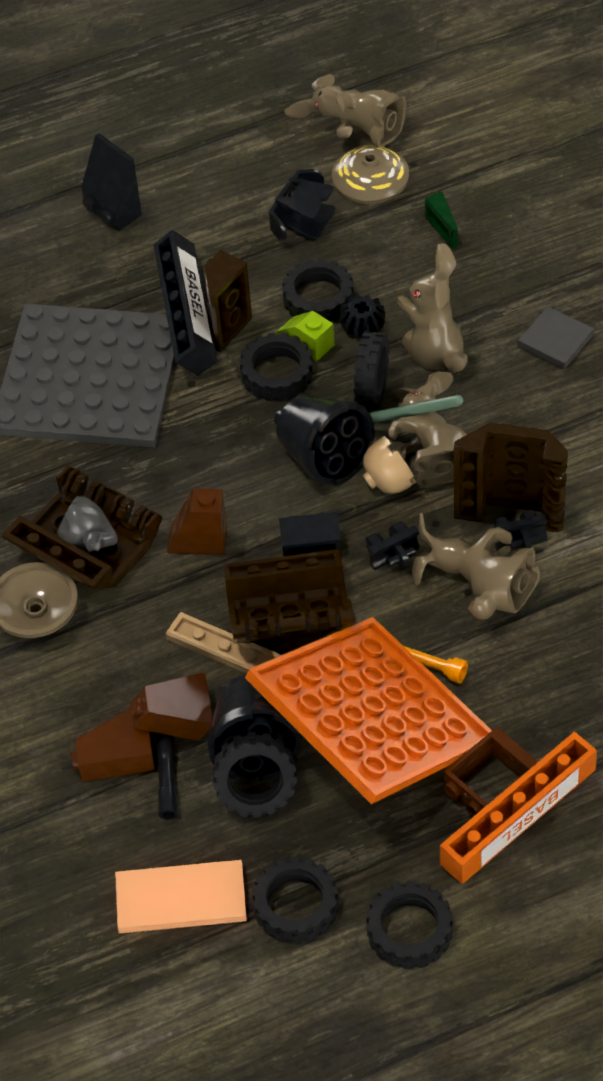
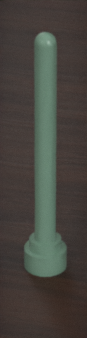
M454 395L371 412L369 414L373 419V423H379L401 417L458 407L463 404V397Z

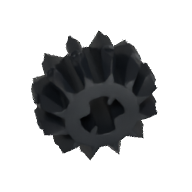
M357 294L356 299L347 298L346 304H342L340 309V324L345 329L347 335L354 334L356 339L362 336L365 331L378 333L379 329H383L385 325L384 305H381L379 298L371 299L369 294L366 297H361Z

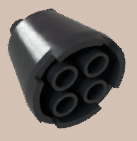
M302 393L292 399L283 409H280L274 418V422L277 424L276 433L279 442L302 468L320 483L339 485L351 479L363 467V457L367 451L369 441H374L375 429L371 415L366 409L349 401L309 396Z
M247 672L221 686L208 736L209 756L213 765L215 764L216 754L218 752L221 753L222 746L227 741L230 743L233 741V737L240 734L242 737L247 736L249 732H256V735L267 733L275 740L276 738L284 742V747H288L291 750L296 763L302 743L301 734L245 679ZM249 755L239 759L229 771V777L235 780L237 776L259 777V781H264L281 775L278 764L271 758L262 755Z

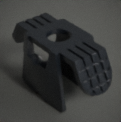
M316 169L297 170L276 197L275 203L268 212L270 230L279 240L282 241L287 238L285 227L310 240H316L335 212L334 206L321 204V202L327 201L334 191L332 185L324 184L322 172Z

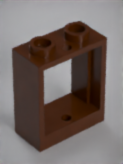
M498 727L493 729L444 770L445 792L451 799L459 800L472 817L488 804L462 781L494 755L519 778L538 763L536 759Z

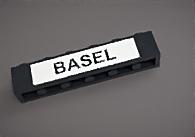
M171 230L154 243L153 246L175 363L199 376L218 362L195 245L182 235Z

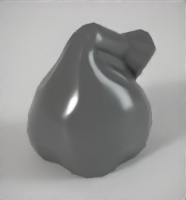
M76 496L57 531L58 537L77 548H87L88 552L114 546L118 541L116 532L101 508L84 496Z

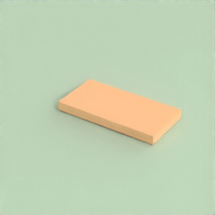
M242 860L115 872L119 933L247 921Z

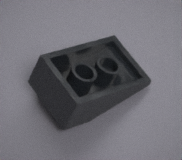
M98 133L93 141L81 186L82 202L89 212L93 211L106 225H111L119 231L142 215L134 158Z

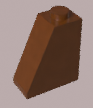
M193 488L170 526L167 553L225 555L228 531L223 489Z
M198 673L145 686L132 699L130 704V714L133 717L134 729L199 741L211 728L213 720L206 674Z
M130 709L75 739L76 752H71L73 770H79L82 782L155 770L150 732L134 729Z

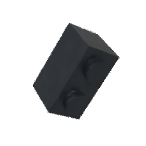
M322 512L313 515L279 518L283 556L339 549L342 557L337 512Z

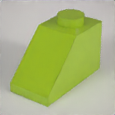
M314 311L292 317L276 331V335L288 333L290 337H299L301 342H305L308 345V349L311 350L313 360L318 361L335 346L334 324Z

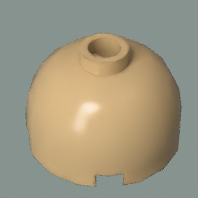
M383 436L367 449L363 458L366 473L362 476L371 489L377 486L384 493H400L417 481L413 478L412 471L399 452L391 450L389 445L392 443Z

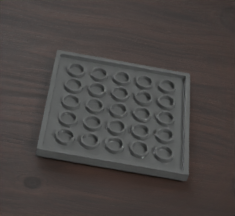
M25 303L0 390V435L155 448L175 364L167 315Z

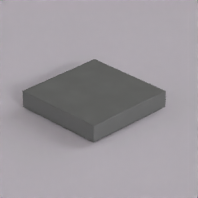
M547 306L520 337L518 347L565 369L592 338L594 328Z

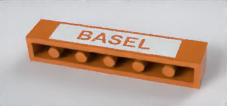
M574 731L440 845V865L463 885L596 771L597 750Z

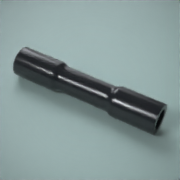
M157 733L155 741L159 772V817L164 820H170L178 816L173 763L175 759L174 736Z

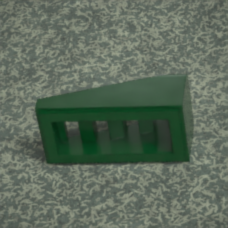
M440 191L426 197L425 218L452 249L456 248L458 228L443 192Z

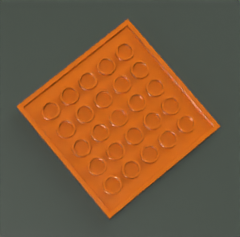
M373 617L250 668L245 676V679L370 804L450 766L492 731Z

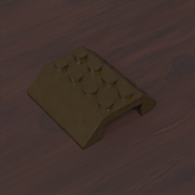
M488 423L458 439L454 443V519L483 522L486 505L534 510L545 515L547 519L546 531L560 532L564 528L565 510L563 508L566 499L567 473L565 472L568 462L567 449L548 430L508 424Z
M68 465L56 476L58 493L31 521L19 515L1 534L2 538L93 590L116 587L151 548L161 524L162 516L143 505H139L129 523L128 520L134 506V500L129 497L126 498L122 493L95 480L90 485L85 497L101 508L116 532L118 541L114 546L103 547L99 551L88 552L87 548H77L58 537L57 531L76 496L84 495L89 477L87 474L81 473L80 470Z
M339 549L223 564L234 644L252 643L266 639H282L296 635H311L326 631H341L354 625L351 600L347 598L343 564Z

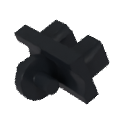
M534 510L523 512L520 515V520L510 522L506 517L495 519L494 528L500 527L512 535L511 544L496 542V551L504 546H510L511 550L532 548L531 545L548 541L546 533L547 519L545 515H537Z
M399 521L389 528V535L391 537L383 540L379 533L366 537V548L369 552L370 565L373 570L387 564L389 567L398 564L403 570L410 567L409 558L416 555L415 551L419 549L417 539L419 532L415 525L408 528L402 521Z

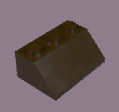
M222 250L213 258H210L204 266L210 323L215 349L218 352H221L252 319L247 263Z

